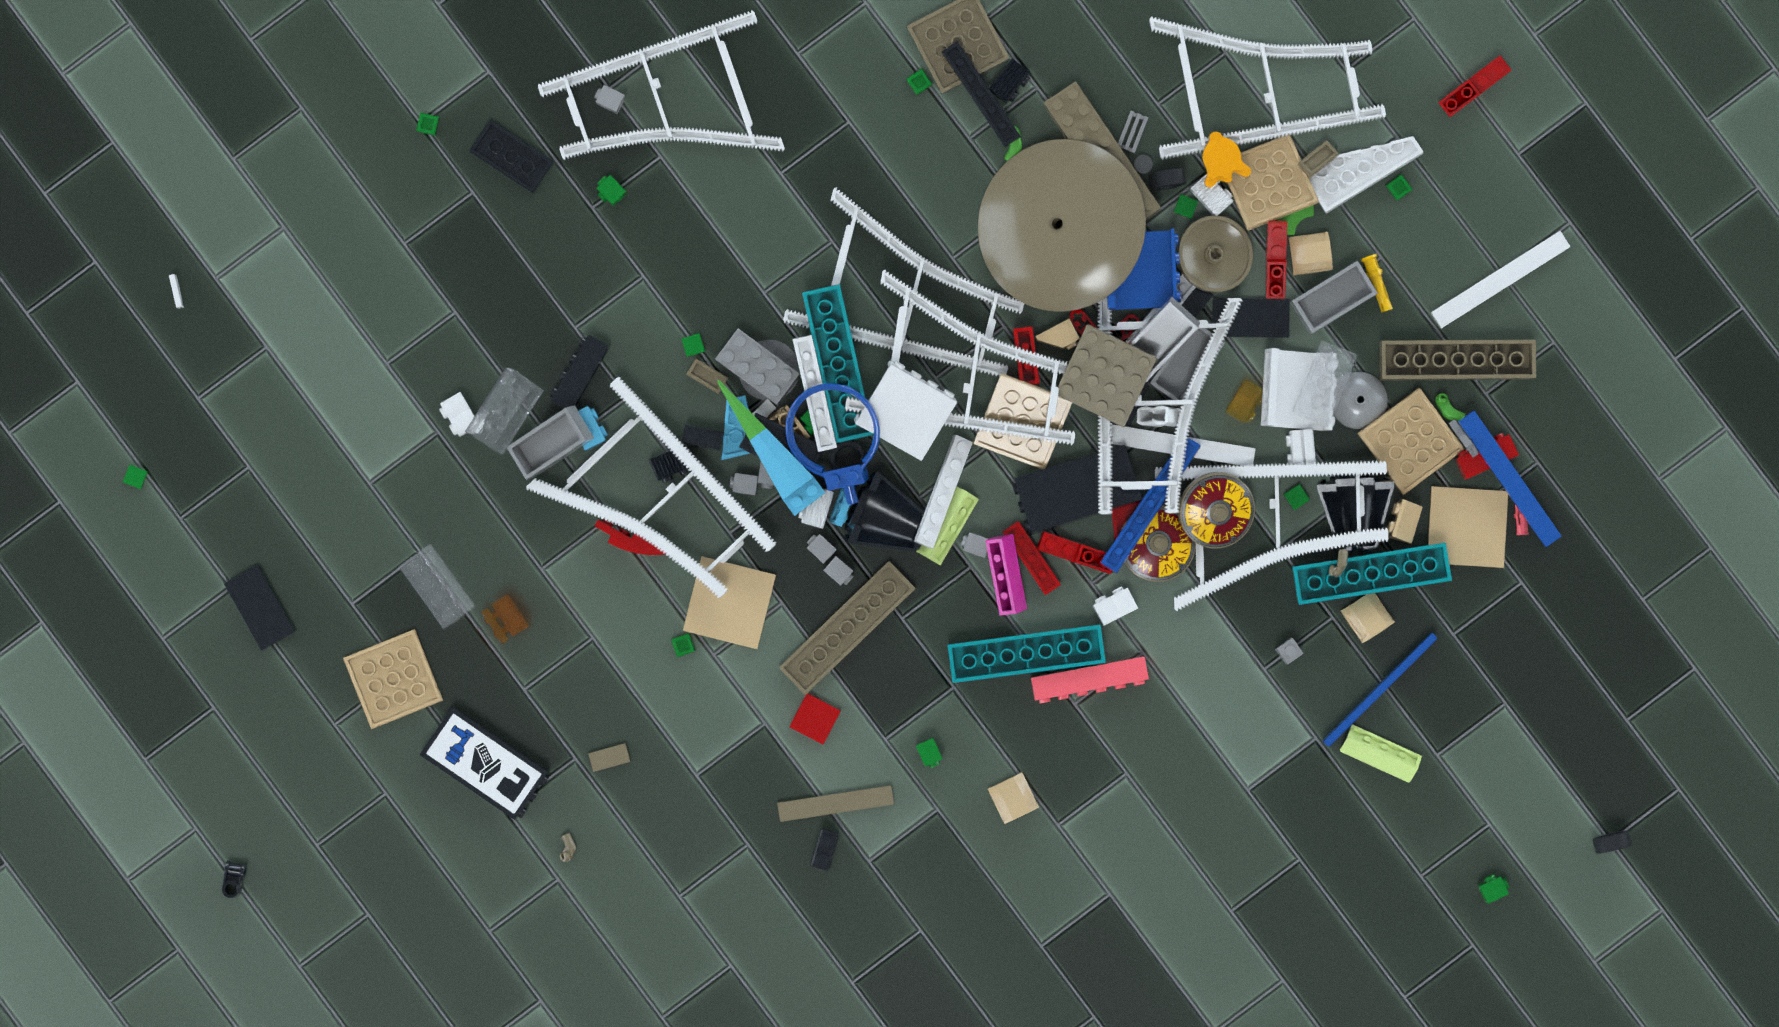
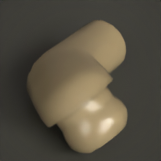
M1339 550L1337 566L1331 565L1329 568L1330 576L1339 577L1346 568L1347 550Z
M570 833L561 836L565 844L562 853H560V860L563 862L572 860L577 850Z

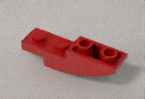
M1500 55L1438 103L1447 115L1452 117L1512 70Z
M1268 221L1266 299H1285L1287 221Z
M598 520L595 524V527L611 535L607 543L617 548L641 555H666V553L663 554V551H660L661 548L657 549L658 546L655 547V544L652 545V542L649 543L646 539L643 540V537L640 538V535L637 536V533L631 539L629 532L622 528L619 531L612 528L614 524L608 520Z
M1042 532L1037 550L1111 574L1112 570L1101 564L1106 552Z

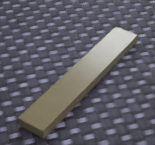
M889 785L779 802L777 805L780 822L893 805L894 799L892 786Z

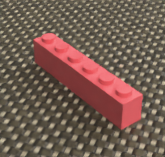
M1145 657L1032 677L1031 684L1034 700H1039L1040 704L1051 702L1050 698L1057 696L1058 700L1070 698L1069 694L1077 693V696L1088 695V691L1096 689V693L1104 692L1110 686H1115V689L1126 688V683L1133 682L1134 686L1145 684V680H1148L1149 677Z

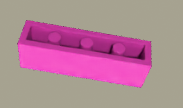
M1013 534L996 536L985 540L999 615L1017 614L1026 610L1027 605Z

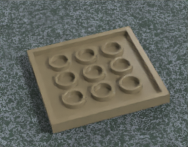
M956 0L907 26L941 94L962 84L942 54L943 50L957 41L979 74L1010 59L979 0Z
M1087 324L1058 385V396L1125 427L1158 357Z

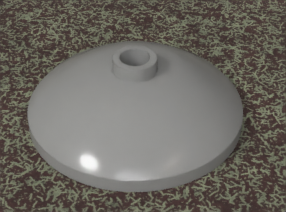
M1352 372L1337 381V386L1334 390L1336 405L1333 408V415L1341 424L1352 429H1364L1385 413L1388 403L1387 393L1383 384L1375 376L1365 372ZM1358 396L1363 397V403L1357 402Z

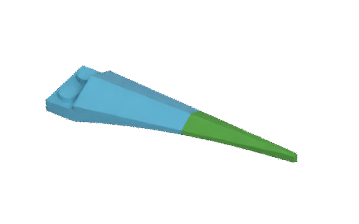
M717 380L781 498L793 515L796 516L824 495L825 491L804 466L721 381Z

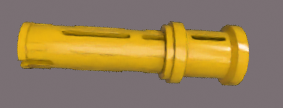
M1377 254L1362 258L1361 262H1364L1367 271L1366 275L1370 278L1372 285L1378 293L1376 298L1382 313L1393 309L1381 276L1383 271L1379 268L1376 259Z

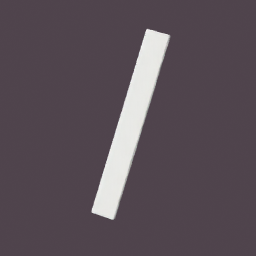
M1561 231L1557 232L1432 311L1431 315L1440 329L1562 253L1570 245Z
M1119 425L1110 426L1113 428L1111 429L1113 432L1111 433L1113 436L1111 439L1113 440L1110 442L1114 445H1125L1126 447L1173 454L1172 450L1174 449L1172 447L1175 445L1172 443L1175 442L1173 439L1176 438L1172 434ZM1190 438L1201 445L1194 458L1233 465L1238 464L1239 466L1246 464L1247 467L1248 464L1250 466L1253 464L1256 448Z

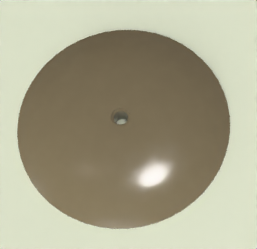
M1071 139L1044 141L1022 150L1008 160L998 170L987 187L978 218V238L981 253L986 266L997 283L1007 293L1022 303L1034 308L1055 312L1073 311L1089 307L1113 293L1127 279L1136 265L1142 251L1146 231V215L1142 195L1126 167L1102 148L1087 142ZM1058 220L1063 222V226L1060 229L1056 228Z

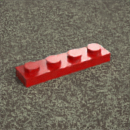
M1019 521L1003 531L1004 535L1013 534L1017 555L1044 595H1047L1061 585Z

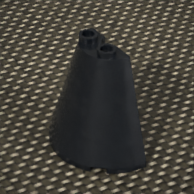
M877 471L872 473L866 481L868 483L867 486L861 487L857 494L859 502L851 506L844 529L848 533L844 535V540L850 544L916 552L920 549L921 544L914 542L924 511Z
M1345 474L1343 476L1336 475L1331 476L1330 481H1326V479L1318 481L1317 490L1332 534L1336 537L1337 534L1340 536L1341 533L1342 535L1344 533L1348 535V532L1351 534L1352 531L1355 533L1357 530L1356 474L1354 476L1353 474L1350 476L1349 474L1347 476ZM1360 474V486L1364 487L1365 515L1361 516V532H1363V529L1365 532L1367 529L1370 531L1371 528L1373 531L1374 528L1376 530L1379 528L1381 531L1395 481L1386 476L1378 479L1375 474H1366V476L1365 474H1362V476ZM1370 540V543L1367 541L1366 544L1363 541V544L1359 542V545L1356 542V545L1352 543V546L1349 544L1348 547L1345 544L1344 547L1342 545L1340 548L1337 546L1338 551L1342 549L1347 550L1348 553H1352L1353 549H1361V552L1368 553L1377 549L1379 541L1377 540L1376 543L1374 540L1372 543Z

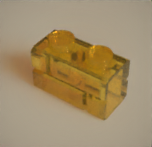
M1245 379L1225 414L1244 425L1247 421L1251 423L1256 414L1253 412L1255 407L1262 404L1263 389Z

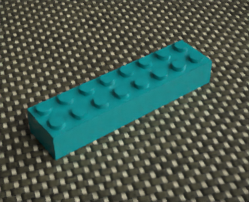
M840 284L802 292L822 384L835 383L845 385L865 397ZM824 390L836 443L874 435L855 424L854 419L858 414L857 410L854 412L852 409L850 412L849 409L847 411L845 409L846 399L849 397L851 400L853 397L855 400V396L837 390Z
M1446 543L1348 558L1347 566L1339 577L1329 575L1330 566H1337L1338 560L1292 567L1298 605L1452 581Z
M1101 625L947 645L952 683L1106 663Z

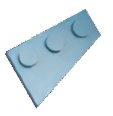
M746 395L736 397L749 410ZM726 401L721 460L751 454L739 448L745 431L728 401Z

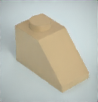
M1070 319L1035 336L1037 342L1060 349L1067 348L1068 350L1077 346V341L1080 340Z

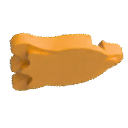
M1219 132L1211 133L1209 142L1202 154L1203 164L1207 171L1204 181L1205 186L1211 188L1218 181L1230 183L1232 181V173L1248 177L1251 174V169L1243 163L1237 144L1231 139L1223 137Z

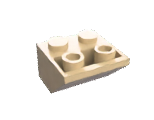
M1404 499L1394 503L1391 514L1394 515L1393 520L1389 521L1387 525L1388 538L1412 544L1422 506Z

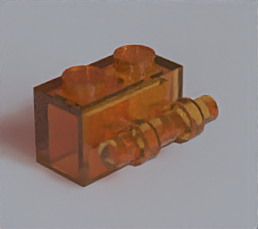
M510 594L505 595L492 604L496 611L493 614L490 613L488 608L481 612L485 617L484 621L486 624H489L494 631L493 635L502 644L508 641L505 635L508 631L512 637H515L531 627ZM500 617L505 627L500 628L495 619Z

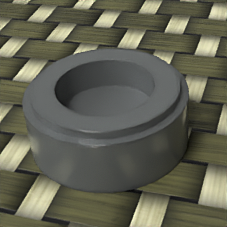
M1139 155L1134 160L1133 167L1137 173L1147 174L1151 171L1153 162L1149 156Z

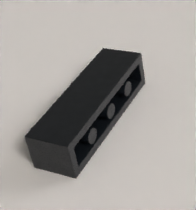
M588 335L587 338L583 337L578 346L581 349L578 354H573L569 361V364H571L568 371L564 370L559 379L562 382L558 388L555 386L550 394V397H552L551 402L563 409L574 405L575 407L577 406L610 348L591 335Z

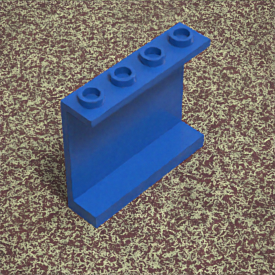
M1170 229V231L1145 232L1142 251L1132 272L1107 297L1108 310L1161 308L1171 297L1178 303H1181V291H1177V283H1180V272H1176V264H1179V253H1175V245H1178L1179 242L1178 234L1174 233V229Z

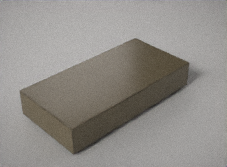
M1326 140L1298 162L1297 165L1309 178H1312L1337 158L1339 153Z
M697 358L686 373L687 376L718 395L721 392V388L717 380L725 385L729 379Z
M626 743L588 753L593 772L631 762Z

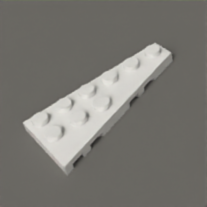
M1412 136L1391 141L1384 145L1371 146V148L1339 154L1337 158L1309 179L1320 206L1327 214L1423 154V150Z

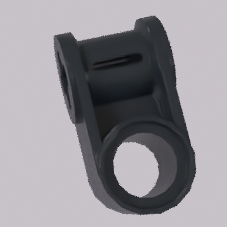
M227 860L222 885V893L225 897L236 898L241 894L247 869L246 863L241 865ZM230 884L236 886V892L233 895H230L227 891Z

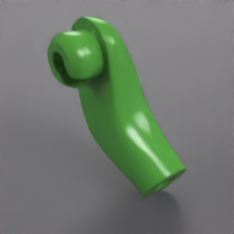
M1014 126L1021 136L1019 128ZM1021 138L1010 144L1004 156L1006 161L1022 151Z
M1440 393L1436 396L1435 403L1446 419L1458 422L1465 417L1466 413L1452 407L1447 394Z

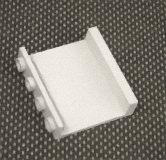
M1277 348L1265 349L1261 426L1319 431L1332 430L1335 423L1333 408L1336 405L1334 390L1337 386V379L1335 377L1338 367L1337 354L1284 351Z
M889 361L887 371L868 402L877 415L880 426V438L922 461L957 403L956 398H954L955 394L947 389L944 391L940 390L935 382L931 380L926 382L921 379L922 376L913 370L910 373L904 369L905 366L900 362L895 361L893 363ZM864 407L861 414L858 413L854 419L855 424L874 434L871 416L867 408Z

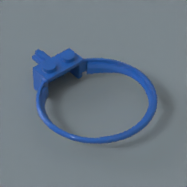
M835 383L813 386L800 394L789 409L785 427L789 448L794 457L806 469L825 478L828 491L843 488L847 504L858 503L854 485L865 483L869 479L866 466L874 457L879 446L880 426L877 415L868 400L848 386ZM837 390L849 393L863 403L871 416L874 436L872 445L866 456L862 459L863 463L861 465L824 471L825 467L814 463L800 451L794 439L793 422L799 406L806 398L820 391Z

